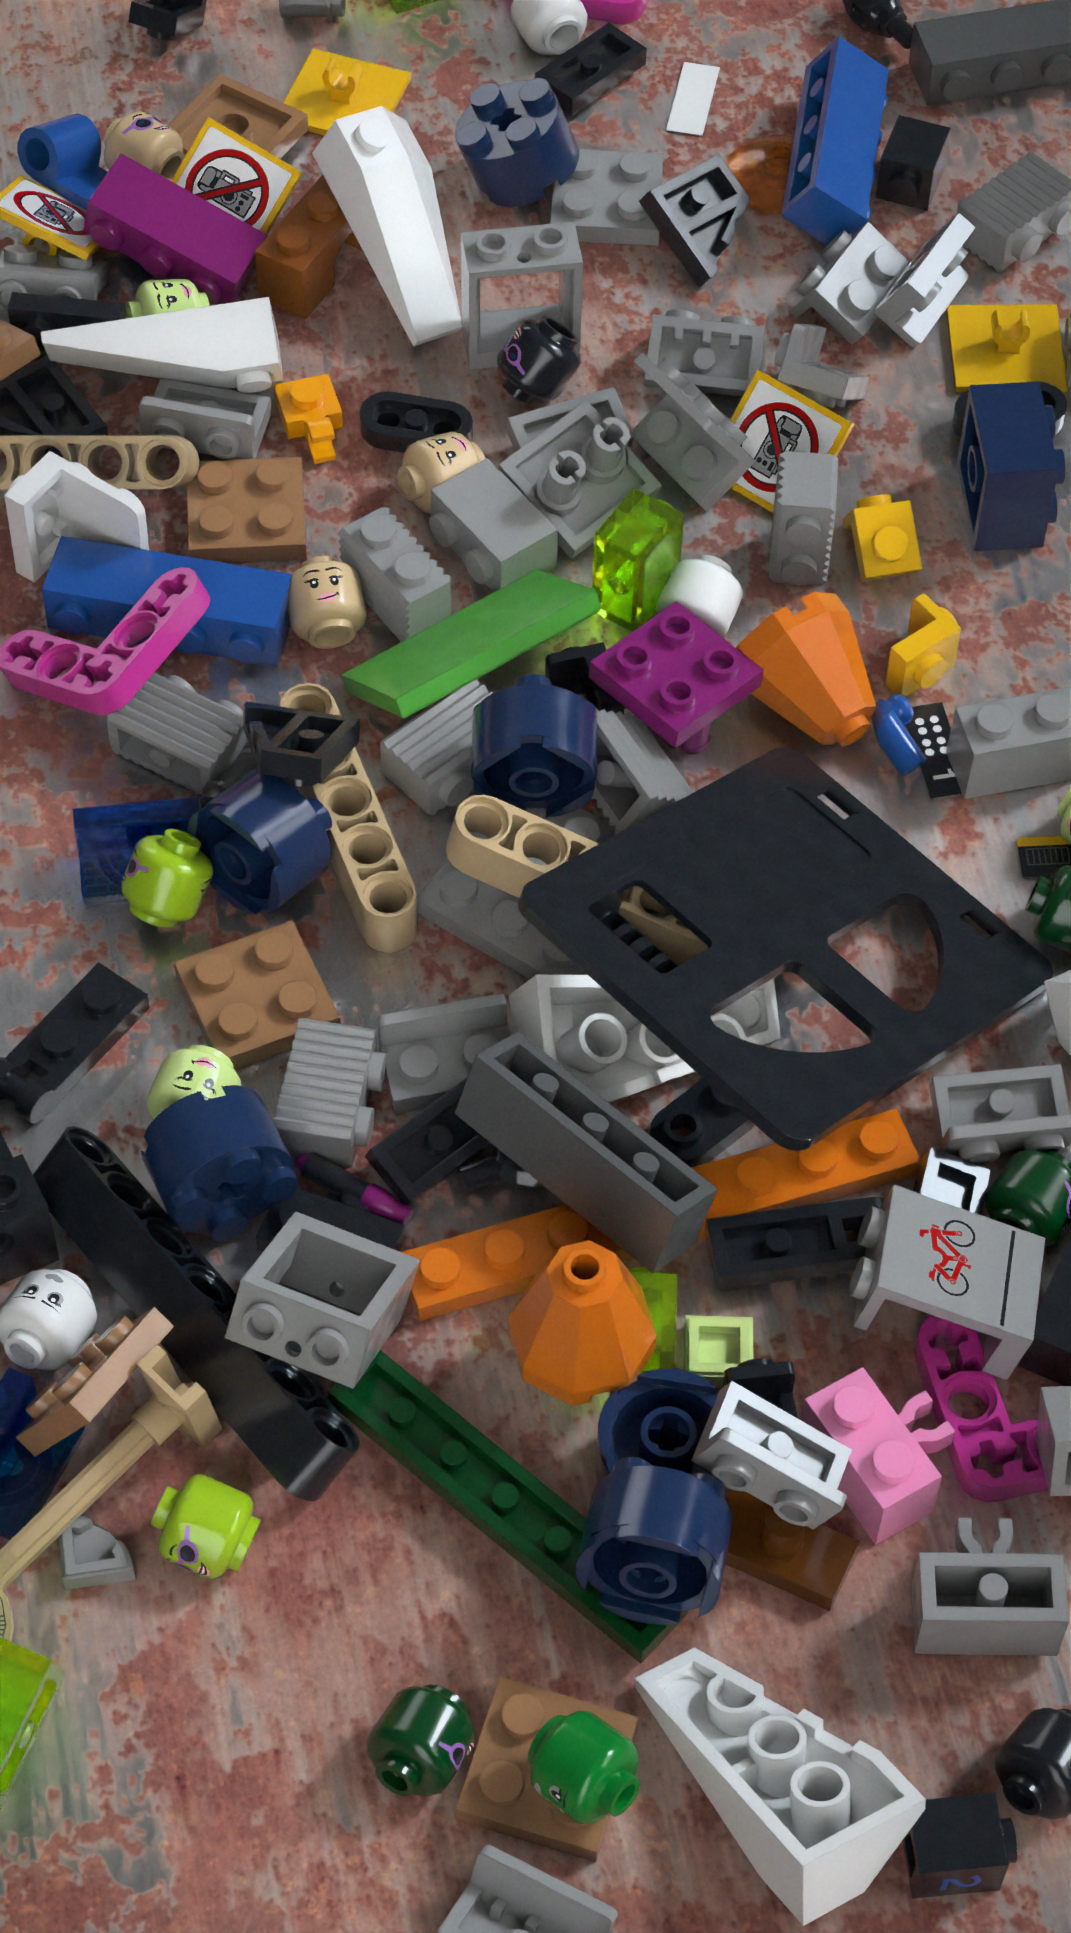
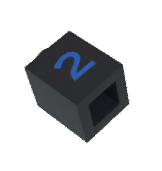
M899 115L881 156L876 198L928 211L945 169L951 128Z
M996 1793L926 1799L924 1812L902 1840L912 1899L1000 1890L1009 1864L1016 1863L1017 1841L1014 1825L1010 1817L1000 1818Z

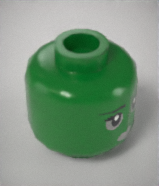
M577 1711L568 1716L557 1715L543 1725L531 1743L528 1752V1762L531 1765L532 1786L541 1797L575 1822L594 1824L609 1814L617 1817L624 1813L635 1800L640 1788V1780L636 1777L639 1767L638 1750L629 1738L594 1713Z

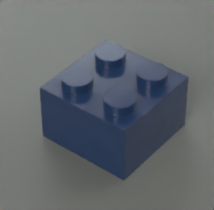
M1039 381L970 385L957 468L974 551L1043 547L1048 523L1056 522L1057 496L1055 486L1056 484L1064 483L1065 457L1062 449H1054L1052 441L1055 436L1056 426L1054 408L1052 405H1044Z

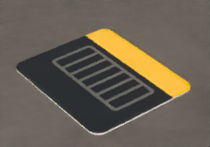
M1061 835L1019 837L1017 839L1022 875L1024 877H1053L1060 867L1065 865L1071 866V844L1066 842Z

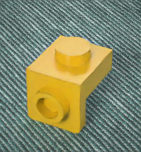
M890 494L874 495L857 500V508L850 511L843 518L845 530H852L861 582L913 574L921 571L923 568L911 501L906 500L892 503Z
M924 593L912 600L908 625L909 636L893 645L890 650L885 685L894 694H901L905 697L920 687L926 689L936 684L946 671L955 666L962 628L947 609L937 606Z

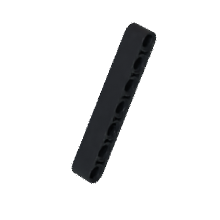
M67 1127L33 1173L49 1207L50 1214L138 1317L155 1307L174 1326L160 1344L193 1383L197 1382L206 1391L211 1404L276 1481L298 1498L306 1501L320 1499L359 1449L360 1440L352 1426L301 1368L225 1338L237 1294L182 1230L173 1224L169 1215L104 1141L83 1128Z

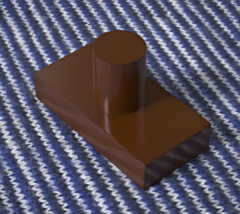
M730 1489L725 1500L732 1511L733 1525L725 1564L830 1611L858 1553L860 1541L823 1524L814 1530L807 1526L791 1524L781 1519L774 1512L773 1507L745 1491Z

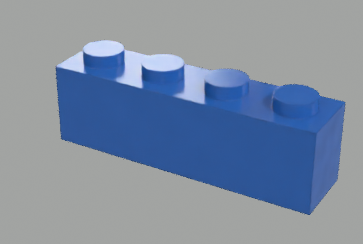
M840 36L806 66L781 213L782 217L826 245L843 230L848 234H853L867 223L870 217L871 207L869 206L871 187L877 175V170L874 166L877 148L882 139V132L880 131L882 112L888 100L885 92L889 69Z
M61 536L41 590L48 628L59 629L70 634L83 633L107 638L160 576L180 567L190 568L196 572L211 599L206 612L175 649L187 654L201 653L235 659L247 664L260 663L278 667L291 626L288 603L292 574ZM151 635L141 639L136 644L145 642Z

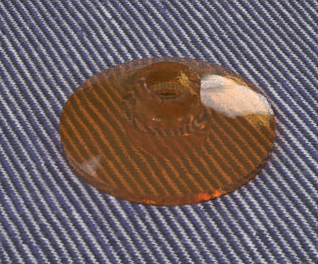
M774 134L755 137L739 145L730 154L726 164L750 197L747 205L748 208L761 213L781 215L794 136Z

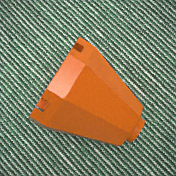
M814 591L800 598L806 609L795 615L792 614L787 606L773 612L736 646V649L763 669L761 686L750 693L820 744L833 745L839 742L844 747L854 743L869 731L871 724L868 720L871 719L876 709V704L849 611L836 593Z
M590 1240L560 1247L536 1273L508 1316V1334L512 1347H515L517 1364L522 1380L571 1406L592 1402L593 1395L610 1391V1397L617 1389L619 1392L623 1388L629 1387L631 1383L637 1380V1376L640 1375L656 1349L657 1334L641 1285L614 1252Z

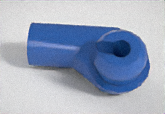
M893 694L886 701L879 699L875 703L876 709L871 720L880 747L900 776L904 777L921 767L927 759L904 726L910 723L914 715L910 702L901 694Z

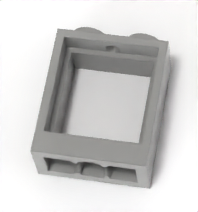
M575 222L461 232L462 333L469 370L498 367L497 356L517 325L527 319L538 321L542 315L548 316L568 328L579 340L576 348L580 353L583 260ZM559 271L558 304L480 312L481 278Z
M295 1211L241 1279L225 1338L354 1389L402 1319L420 1259ZM279 1283H282V1284L287 1285V1286H289V1287H292V1288H294V1289L300 1290V1291H302V1292H305V1293H307V1294H310V1295L315 1296V1297H317V1298H320V1299H322V1300L328 1301V1302H330V1303H333V1304H335V1305H338V1306L343 1307V1308H345V1309H348V1310H350V1311H353V1312H356V1313H358V1314H361V1316L355 1315V1314H353V1313L347 1312V1311H345V1310H342V1309H340V1308H337V1307L332 1306V1305H330V1304H327V1303H325V1302L319 1301V1300H317V1299H314V1298L309 1297V1296H307V1295H304V1294H302V1293H299V1292H296V1291L291 1290V1289H289V1288H286V1287H284V1286H281V1285H279ZM288 1342H297L301 1347V1352L291 1350Z

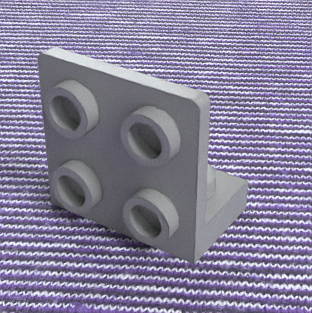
M641 352L634 362L667 394L632 430L635 436L634 440L700 506L709 511L756 462L740 446L748 437L666 358L658 365H655Z

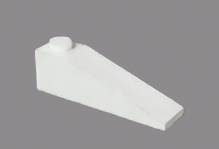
M382 106L336 119L312 154L413 347L459 332L463 326L432 169L407 121Z
M269 297L41 332L42 343L50 361L154 378H166L223 389L237 388L238 391L243 393L260 392L270 388L271 382L283 381L279 340Z
M536 974L509 995L512 1034L517 1031L608 1103L695 1072L588 975ZM774 978L712 1015L711 1020L713 1023L735 1037L761 1046L781 1039Z
M695 1647L635 1677L636 1690L759 1876L803 1926L864 1893L925 1810L926 1799L881 1751L861 1740L852 1746L823 1730L822 1718L804 1708L797 1715L764 1696L763 1685Z

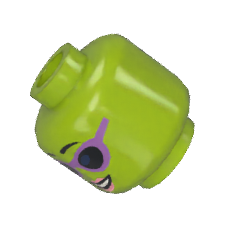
M167 829L164 836L150 835L138 841L121 882L122 893L129 901V910L133 915L149 924L170 928L174 927L177 922L192 919L198 913L213 876V866L211 860L199 850L201 842L196 837L181 830Z
M195 1474L186 1481L181 1491L167 1486L150 1525L162 1530L158 1550L165 1560L207 1579H216L222 1576L227 1568L238 1572L261 1520L252 1516L253 1501L248 1494L207 1475Z

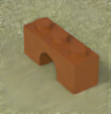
M324 175L315 182L255 250L258 298L269 297L271 305L305 320L335 286L334 267L342 244L346 243L362 250Z

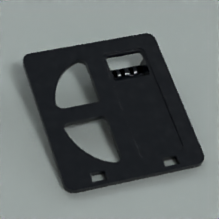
M779 747L769 751L535 878L524 886L518 900V909L530 924L771 1140L783 1148L794 1151L810 1148L1046 989L1044 981L1051 979L1053 976L1052 965L1043 954L807 756L787 747ZM828 798L849 817L843 819L822 800ZM633 886L642 888L708 946V949L683 964L676 965L618 913L622 903V892ZM894 904H906L915 908L929 926L938 953V979L932 999L921 1011H908L901 1008L833 950L829 944ZM968 916L992 937L986 940L963 919ZM792 972L804 980L866 1034L870 1043L856 1048L831 1052H796L774 1049L745 1041L725 1032L713 1023L711 1016L779 974Z

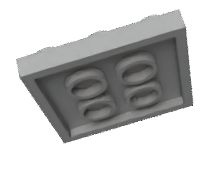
M581 807L568 814L546 818V808H526V811L599 844L615 836L616 827L609 826V823ZM471 833L476 838L489 839L482 833ZM527 858L535 864L547 865L538 858ZM449 860L417 895L418 915L529 980L536 974L587 975L521 915L518 909V897L462 873Z

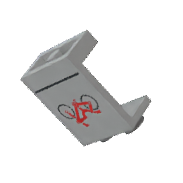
M893 1185L880 1209L873 1206L869 1207L859 1230L857 1243L866 1247L865 1257L862 1256L857 1263L849 1287V1295L858 1298L853 1327L866 1331L884 1300L888 1299L985 1333L986 1340L981 1371L1007 1380L1034 1340L1045 1238Z

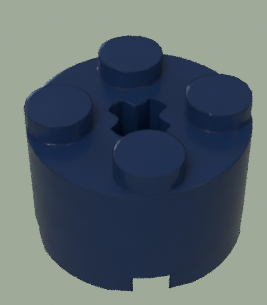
M535 78L530 81H514L500 86L495 83H485L472 91L469 97L471 104L465 109L458 120L455 139L481 192L483 191L487 194L491 202L507 207L531 204L546 197L543 189L558 179L561 186L571 177L578 164L579 147L559 101L547 80Z
M538 674L523 675L516 679L514 686L501 689L487 696L474 707L472 713L471 776L474 782L473 790L475 795L495 797L526 811V808H546V818L562 816L585 805L593 796L597 777L596 707L569 690L552 686L551 681L547 677Z
M258 767L246 773L194 813L188 821L187 833L196 837L201 842L199 850L211 860L213 866L211 886L227 902L247 914L257 915L263 909L268 910V914L276 911L325 872L331 860V847L326 832L332 828V819L325 806L314 798L306 799L294 786L288 785L281 777L260 774Z
M238 1085L221 1086L226 1096L205 1100L202 1092L199 1091L170 1105L148 1126L144 1134L148 1146L146 1152L141 1150L142 1160L173 1224L181 1230L190 1233H210L212 1239L217 1242L229 1241L242 1235L247 1230L250 1220L269 1209L272 1203L281 1202L292 1196L299 1186V1181L294 1173L293 1160L263 1100L254 1090Z
M668 1368L650 1370L637 1376V1381L631 1383L629 1387H625L619 1392L617 1389L608 1397L599 1418L596 1452L597 1483L612 1473L613 1465L616 1461L626 1457L641 1458L652 1466L672 1468L691 1475L696 1473L712 1475V1472L694 1463L692 1458L718 1396L716 1394V1387L697 1374ZM726 1487V1495H725V1497L727 1496V1494H728V1492H729V1490H730V1489L727 1488V1487Z
M626 1457L616 1461L613 1465L612 1473L601 1479L592 1493L576 1563V1576L580 1585L585 1590L588 1581L595 1589L601 1592L599 1602L601 1606L618 1616L637 1622L668 1625L679 1623L681 1612L699 1607L698 1617L710 1612L719 1599L733 1525V1515L729 1504L725 1500L726 1487L723 1482L715 1476L705 1473L691 1475L672 1468L652 1466L646 1460L637 1457Z

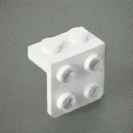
M51 451L25 475L18 476L4 495L16 573L34 583L50 568L61 536L149 550L146 514L141 501L132 492L123 488L117 489L94 476L82 464L69 462Z

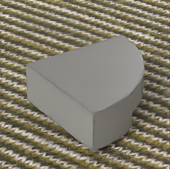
M79 1516L58 1537L62 1579L65 1590L136 1580L132 1560L126 1546L109 1531L93 1524L91 1519Z

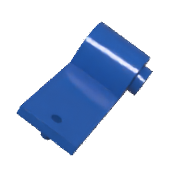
M77 113L27 128L20 134L17 143V153L20 164L25 172L37 182L87 210L89 199L107 174L106 170L99 167L101 138L94 123L85 115Z

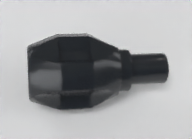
M842 0L848 16L863 31L883 35L886 38L893 37L904 49L911 48L913 27L907 22V16L904 13L900 0Z

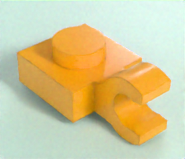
M329 373L273 384L275 403L288 440L305 436L313 464L336 460L331 440L335 439L334 430L343 429V417Z

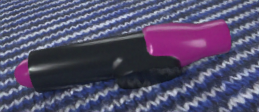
M315 1153L310 1155L300 1154L295 1160L296 1167L301 1171V1176L338 1195V1202L405 1226L410 1221L413 1209L398 1201L390 1192L377 1184H371Z

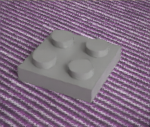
M579 149L578 164L571 177L561 186L558 179L553 182L550 224L575 222L579 242L659 246V230L643 209L639 200L651 189L662 184L663 153Z

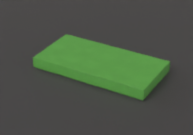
M536 569L341 674L348 694L405 719L595 615L602 607L595 589Z

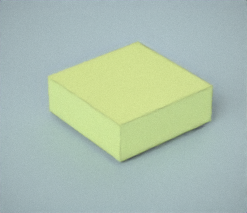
M685 1315L684 1371L697 1374L705 1378L716 1388H722L724 1371L726 1369L736 1367L744 1361L753 1359V1317Z

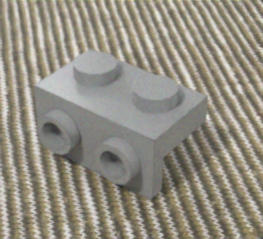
M869 222L865 223L851 236L843 230L827 245L821 253L827 260L823 267L816 264L798 282L795 289L801 295L789 309V312L797 319L809 308L813 307L851 345L862 338L878 316L874 313L875 309L910 263Z
M30 245L5 246L4 251L0 250V319L10 323L7 308L12 292L96 300L97 295L108 284L109 261L92 260V255L85 261L67 251L59 252V256L38 254L36 247Z
M794 324L791 333L785 332L782 335L775 355V365L781 367L778 381L804 388L803 395L827 407L834 408L835 405L845 407L847 400L864 399L870 377L818 361L826 328L817 325Z
M160 378L154 396H143L139 405L142 435H175L184 437L193 444L198 453L213 455L222 459L256 458L272 414L271 397ZM166 445L163 447L167 449H172L171 447Z
M1061 1064L933 1076L930 1081L929 1088L939 1149L974 1164H983L998 1159L1000 1153L1033 1150L1040 1152L1054 1151L1060 1154L1065 1150V1146H1070L1071 1114Z
M731 1381L718 1393L692 1461L712 1472V1476L721 1480L725 1487L736 1491H745L772 1506L774 1512L781 1519L791 1524L807 1526L814 1530L843 1509L847 1495L838 1490L852 1449Z
M485 1845L477 1856L470 1883L437 1933H612L618 1912L606 1903L546 1874L524 1861L491 1845Z

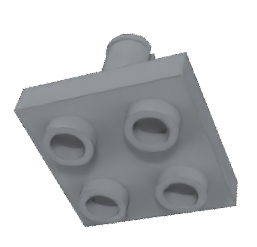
M585 400L500 463L498 467L521 493L558 529V545L571 560L658 495L662 486L627 446L630 439V430L626 423L615 417L604 419L588 400Z

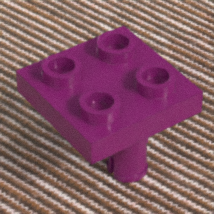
M677 601L590 661L589 678L675 748L681 745V750L690 754L700 753L709 746L711 722L759 688L763 676L762 668Z

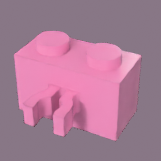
M862 1367L805 1398L801 1421L852 1449L838 1490L847 1495L845 1503L874 1544L877 1545L933 1513L942 1475L926 1454L936 1453L951 1445L955 1430L946 1421L933 1430L919 1428L912 1432L914 1421L931 1412L933 1400L926 1390L909 1399L902 1412L897 1415Z

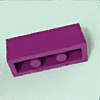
M121 153L89 199L83 232L91 235L100 246L108 250H118L139 262L146 271L154 276L166 277L168 279H188L196 286L198 292L206 293L210 305L236 302L256 271L255 250L267 238V234Z

